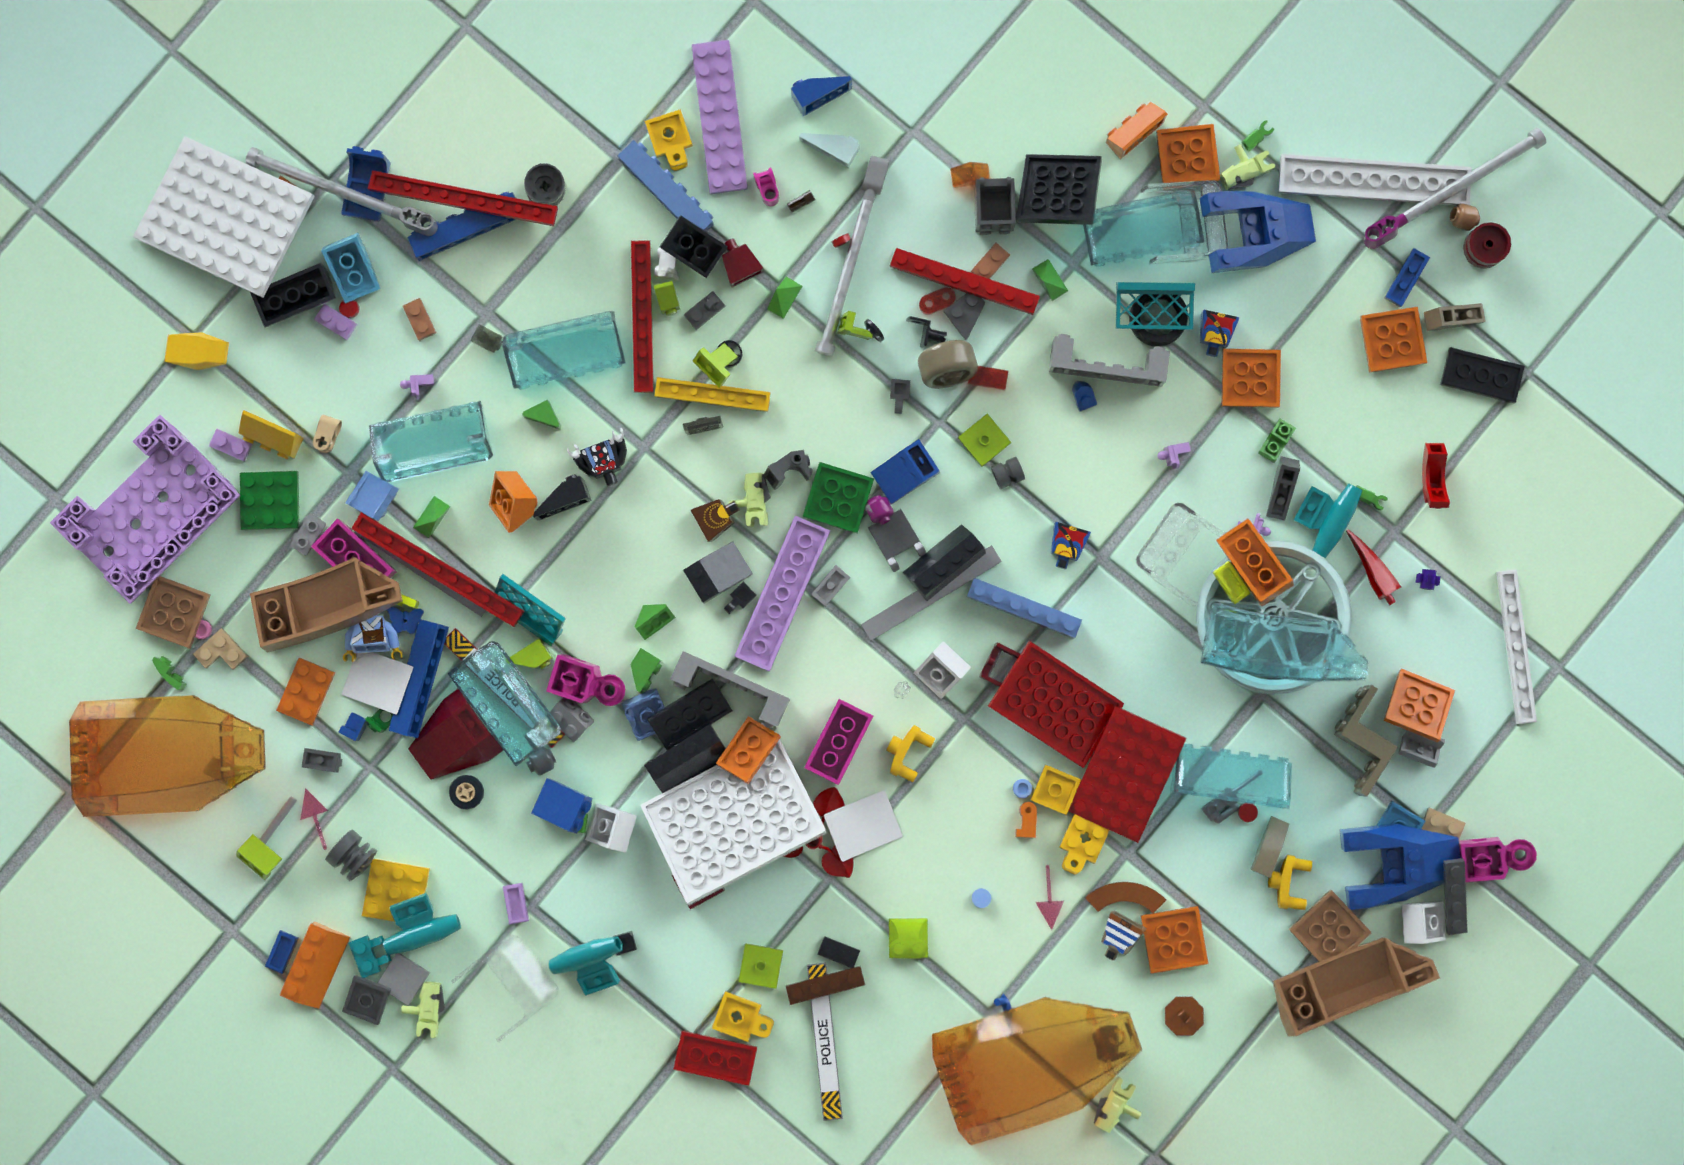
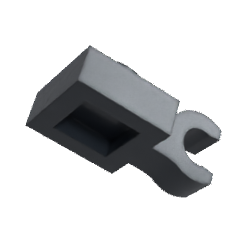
M743 581L730 594L733 600L724 607V610L731 614L738 605L744 609L757 595Z

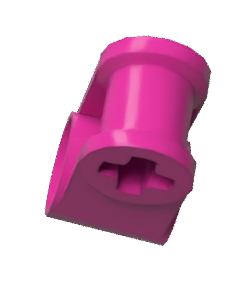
M770 167L767 171L758 174L756 172L753 173L764 204L770 207L777 205L779 193L772 168ZM772 192L775 194V197L767 199L765 197L766 194Z

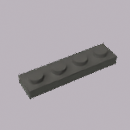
M1463 858L1444 860L1446 932L1448 935L1467 933L1465 861Z

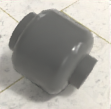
M541 747L529 753V761L526 762L530 772L535 771L540 776L553 770L556 760L550 749L547 750L545 747Z

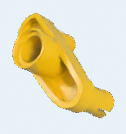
M915 725L909 730L903 740L894 735L886 751L895 755L890 774L896 777L899 775L911 782H914L918 772L904 766L902 761L912 741H917L931 748L935 741L934 737L921 731V728Z
M1286 855L1280 872L1273 871L1271 878H1268V888L1277 889V903L1280 909L1305 910L1307 900L1291 897L1289 889L1292 871L1311 872L1312 861L1295 858L1293 855Z

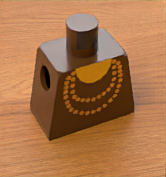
M721 499L691 509L708 542L714 541L735 523L731 515L740 511L735 501L725 505Z

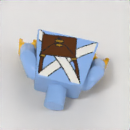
M377 615L351 626L345 633V650L347 652L343 655V660L346 662L348 660L347 656L350 654L352 662H354L357 658L356 653L390 651V648H393L391 653L393 660H395L394 652H399L402 659L403 652L398 649L400 644L397 632L390 622L385 621L384 616Z

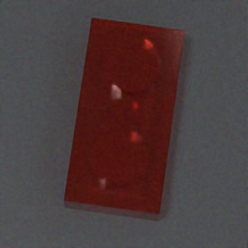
M978 366L977 373L968 380V384L1006 390L1008 370Z

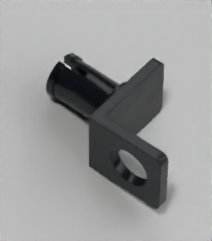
M912 316L906 318L907 322L924 325L920 344L921 348L927 345L928 340L940 343L946 341L944 337L947 336V332L931 329V320Z

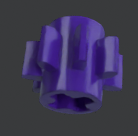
M1422 569V573L1416 575L1415 583H1420V589L1434 590L1435 586H1440L1441 576H1436V570Z

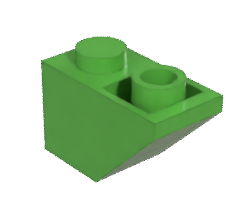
M640 648L630 664L636 690L639 693L649 689L652 684L650 681L652 675H657L662 667L660 664L662 660Z

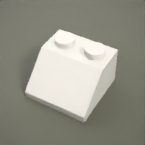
M943 641L915 670L914 674L942 699L971 667Z
M596 803L585 840L608 849L626 853L637 815Z
M1443 901L1402 904L1405 943L1426 944L1446 940Z

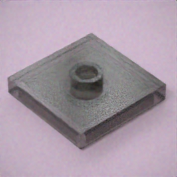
M721 416L702 417L693 422L683 423L686 435L724 427Z

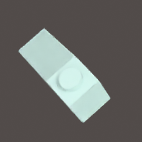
M800 133L799 141L847 168L850 167L860 150L858 140L851 136L847 138L844 135Z

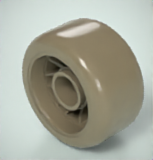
M951 340L933 345L924 350L918 357V367L922 381L927 387L933 389L959 385L971 379L978 371L973 347L964 340Z

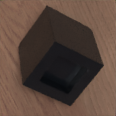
M632 931L615 935L619 937L622 943V951L618 952L616 956L637 950Z

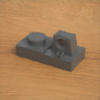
M712 291L687 311L684 316L697 330L722 310L725 304Z
M304 748L302 767L338 773L343 759H340L341 753Z

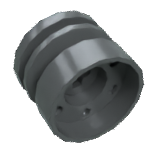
M540 163L533 166L527 172L524 179V187L530 201L557 206L563 200L565 181L561 171L555 166L548 163ZM543 184H547V187H549L547 192L541 189Z
M353 829L337 842L325 858L334 868L343 863L344 867L340 873L342 875L351 870L346 877L348 881H352L361 875L372 863L377 853L375 848L370 849L366 853L370 847L369 843L359 847L358 845L362 837Z

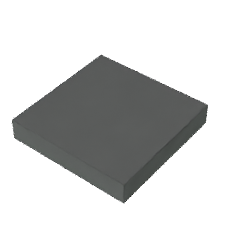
M355 975L342 1012L379 1025L391 988Z

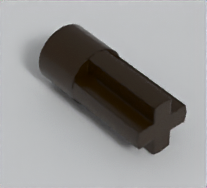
M809 190L787 203L790 211L794 212L804 205L813 202L815 198Z

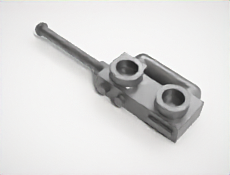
M1258 771L1257 774L1236 789H1224L1225 792H1220L1218 797L1204 805L1201 809L1210 821L1214 820L1215 823H1221L1239 809L1237 804L1239 800L1235 795L1256 778L1262 776V772ZM1226 805H1229L1227 809L1222 811L1220 814L1218 813V811H1220Z

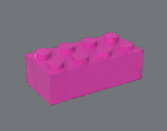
M338 518L311 546L332 567L355 557L389 578H392L397 573L391 565Z
M838 699L804 768L839 785L873 715Z

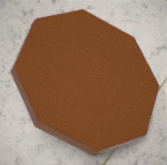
M1175 997L1165 1007V1025L1175 1035H1194L1204 1025V1008L1193 997Z

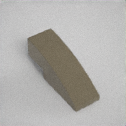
M1273 816L1270 817L1250 870L1271 878L1288 831L1289 823Z

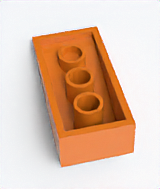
M1249 518L1216 540L1261 607L1294 586L1293 579Z

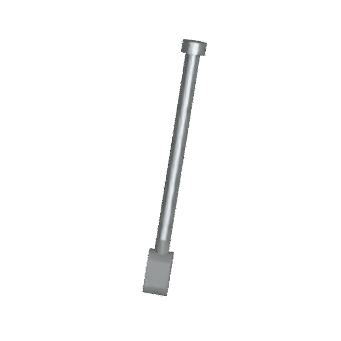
M251 147L247 153L246 164L254 168L259 166L265 167L401 220L406 228L423 235L432 236L437 232V223L430 214L412 207L401 209L265 156L263 150ZM426 222H431L429 227H423Z
M872 155L870 157L862 185V190L865 193L822 341H817L815 352L826 356H833L835 346L832 344L874 199L876 194H881L890 160Z

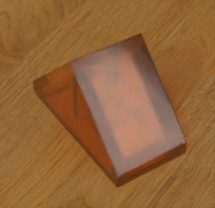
M968 162L950 168L953 188L975 185L976 179L982 177L990 179L988 163Z

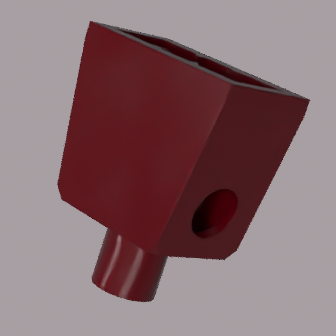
M734 238L725 242L728 246V252L723 254L722 258L731 287L764 272L762 265L746 244L738 247Z

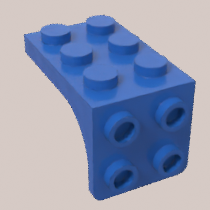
M353 146L352 149L347 148L349 174L346 187L384 202L385 194L369 191L368 186L372 170L389 174L391 162L379 150L372 149L371 152H368L357 146ZM347 199L343 201L341 212L343 216L380 222V212Z

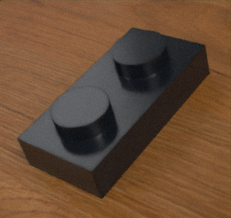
M824 936L817 955L853 968L860 950Z

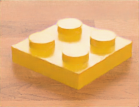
M1044 765L1031 801L1067 815L1081 779Z

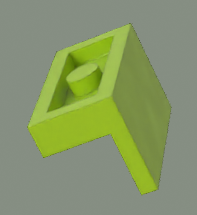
M254 834L248 838L236 853L237 858L264 880L271 875V871L282 860L279 855Z

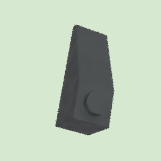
M1280 457L1267 509V517L1285 521L1300 472L1299 460Z

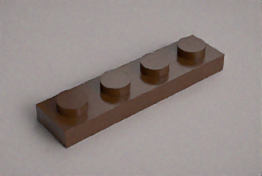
M861 966L785 985L790 1005L861 987L865 985Z

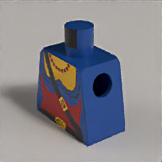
M1209 310L1201 312L1200 343L1208 345L1206 355L1217 357L1219 347H1228L1239 317Z
M1059 522L1054 523L1051 554L1058 556L1056 567L1067 569L1069 559L1073 561L1079 559L1091 534L1090 531Z

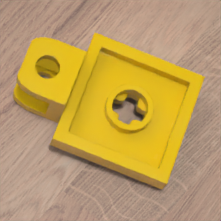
M681 109L646 120L645 124L656 157L659 158L666 155L669 166L673 171L686 168L688 160L684 149L693 145ZM667 129H669L670 132L674 131V134H672L671 138H668L667 136L664 137V134H666Z
M1074 814L1059 848L1067 851L1062 862V869L1076 875L1083 869L1086 861L1095 864L1110 830ZM1087 833L1090 840L1082 843L1080 834L1084 835ZM1071 861L1075 863V867L1071 866Z
M725 991L712 1029L748 1042L751 1034L764 1038L768 1037L774 1021L770 1017L759 1013L761 1004ZM737 1011H739L740 1016H742V1020L738 1019V1021L735 1022L734 1017H732L731 1015L732 1013H736ZM761 1024H766L767 1029L763 1030Z

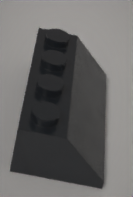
M322 263L271 283L263 298L250 292L265 328L336 298L333 284L326 267Z
M961 524L902 573L923 598L928 601L986 554L985 547L972 532Z
M709 724L644 764L660 791L664 793L716 766V762L726 748L713 726Z

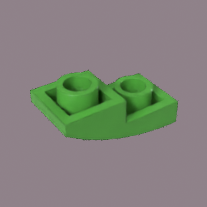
M1280 418L1258 454L1275 463L1296 428Z
M161 656V658L154 657L152 661L161 676L171 686L183 691L187 684L182 681L184 678L176 673L171 674L175 669L174 666L170 665L172 661L164 656Z

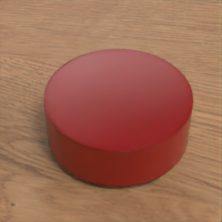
M847 233L831 242L837 248L851 241V238Z
M343 300L339 305L340 313L347 318H354L359 313V304L355 300L347 303Z
M1243 803L1238 809L1239 818L1245 822L1254 821L1258 816L1257 807L1252 803Z

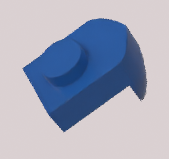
M1076 381L1072 387V392L1079 412L1097 405L1091 385L1084 381Z

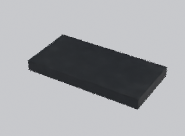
M1450 347L1440 385L1516 403L1525 366Z
M712 678L649 716L647 720L665 749L669 750L733 710Z

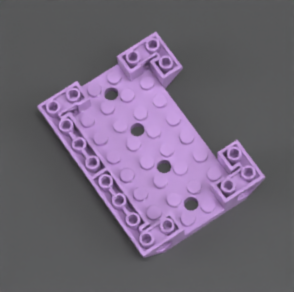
M162 415L153 420L132 441L145 455L150 457L96 510L82 498L76 496L50 522L76 550L81 551L104 574L103 577L129 604L137 599L241 496L232 483ZM194 465L196 471L193 475L189 476L186 469L188 466ZM162 492H166L168 500L162 503L159 500V495ZM135 519L141 521V526L138 529H133L132 522ZM107 546H112L114 552L111 556L107 557L104 550Z

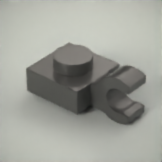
M891 380L890 399H896L894 413L902 414L903 400H909L911 380Z

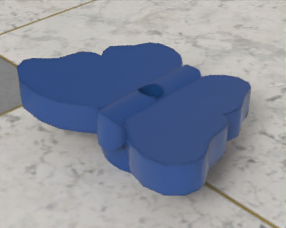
M391 607L387 610L392 621L391 625L397 633L407 631L410 634H414L419 620L424 614L422 609L402 612L398 608Z

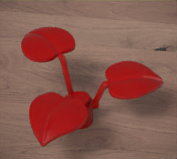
M836 787L823 790L813 802L818 815L822 817L821 821L823 824L825 822L824 814L845 806L844 800ZM822 836L806 844L809 849L819 848L828 851L822 857V867L828 874L838 877H851L854 868L853 858L842 862L835 845L832 850L822 845ZM803 846L783 857L794 858L799 856L803 852Z

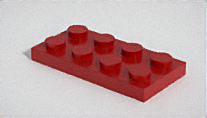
M682 1030L673 1070L749 1086L757 1046Z

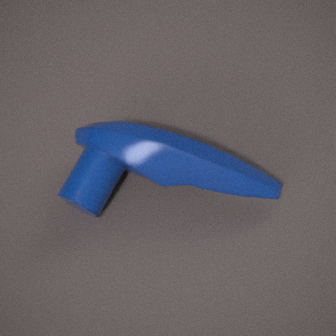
M1002 994L1001 998L994 1000L995 1006H1002L1008 1030L1010 1031L1013 1017L1009 999Z

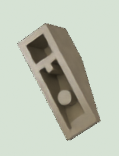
M1482 303L1438 307L1424 312L1427 331L1486 322Z

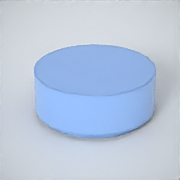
M1019 779L1013 785V792L1019 798H1027L1032 793V785L1028 780Z
M979 888L973 892L972 902L976 907L985 908L991 902V895L986 889Z

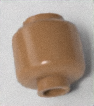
M1459 204L1452 209L1450 220L1454 227L1470 231L1479 224L1480 215L1476 207Z

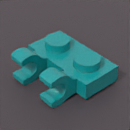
M366 935L348 942L360 975L363 978L380 972V965L392 961L391 956L387 954L376 958L373 947L383 944V935L372 940Z

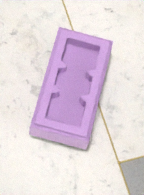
M523 883L503 886L509 925L529 921Z

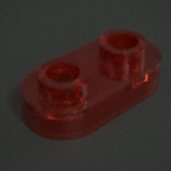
M944 287L923 296L919 302L921 312L931 315L949 307L955 302V292L949 287ZM943 294H949L950 298L945 300ZM927 301H931L932 306L927 307L925 303Z

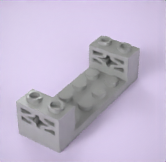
M1059 334L1052 341L1048 372L1162 387L1166 382L1170 351H1166L1165 347L1155 346L1154 349L1149 350L1146 355L1145 371H1143L1144 368L1142 367L1126 369L1124 365L1113 364V367L1105 366L1104 362L1088 364L1086 360L1075 359V362L1071 360L1074 338H1070V335Z
M682 652L670 678L674 681L673 685L684 690L686 687L691 688L696 674L701 667L700 672L712 676L713 673L719 675L718 680L727 684H730V681L737 683L736 688L745 692L750 689L754 691V696L763 700L765 697H768L759 719L762 720L761 724L771 729H773V726L778 727L790 701L789 698L687 652Z

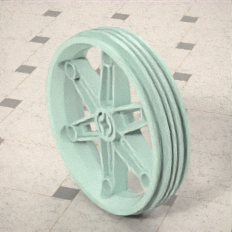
M1277 540L1265 541L1275 556L1289 557L1306 564L1305 568L1293 579L1294 586L1262 607L1256 599V603L1239 601L1237 604H1233L1230 600L1213 599L1220 583L1212 572L1229 561L1226 556L1214 567L1201 589L1196 612L1197 631L1200 643L1209 661L1229 681L1257 693L1286 694L1311 686L1323 678L1335 666L1349 640L1352 625V609L1347 589L1341 577L1323 557L1295 543ZM1312 568L1316 571V576L1309 578L1305 571ZM1319 575L1324 579L1333 594L1337 608V619L1296 609ZM1302 580L1305 585L1288 607L1282 601L1283 598ZM1214 603L1221 605V610L1217 613L1212 612L1210 606ZM1227 608L1257 611L1255 619L1228 613ZM1267 609H1269V610L1266 612V614H1265V621H1264V620H1263V614H1264V612H1265ZM1280 610L1277 616L1278 621L1273 620L1267 625L1270 620L1269 614L1274 615ZM1210 615L1252 625L1228 660L1216 645L1211 630ZM1283 615H1284V621H1283V623H1282L1280 626H1278V625L1281 623L1282 618H1283ZM1292 616L1320 622V628L1291 625ZM1329 622L1337 625L1335 632L1327 630L1326 625ZM1259 628L1266 635L1247 654H1244L1242 650ZM1284 632L1293 659L1289 662L1276 638V635ZM1292 632L1335 636L1330 649L1321 661L1304 673ZM1270 640L1288 679H1261L1242 672L1241 669ZM1233 657H1239L1242 660V664L1239 667H1234L1231 664ZM1291 667L1299 668V676H1291L1289 669Z

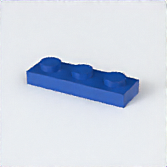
M1413 248L1384 298L1401 308L1430 257Z

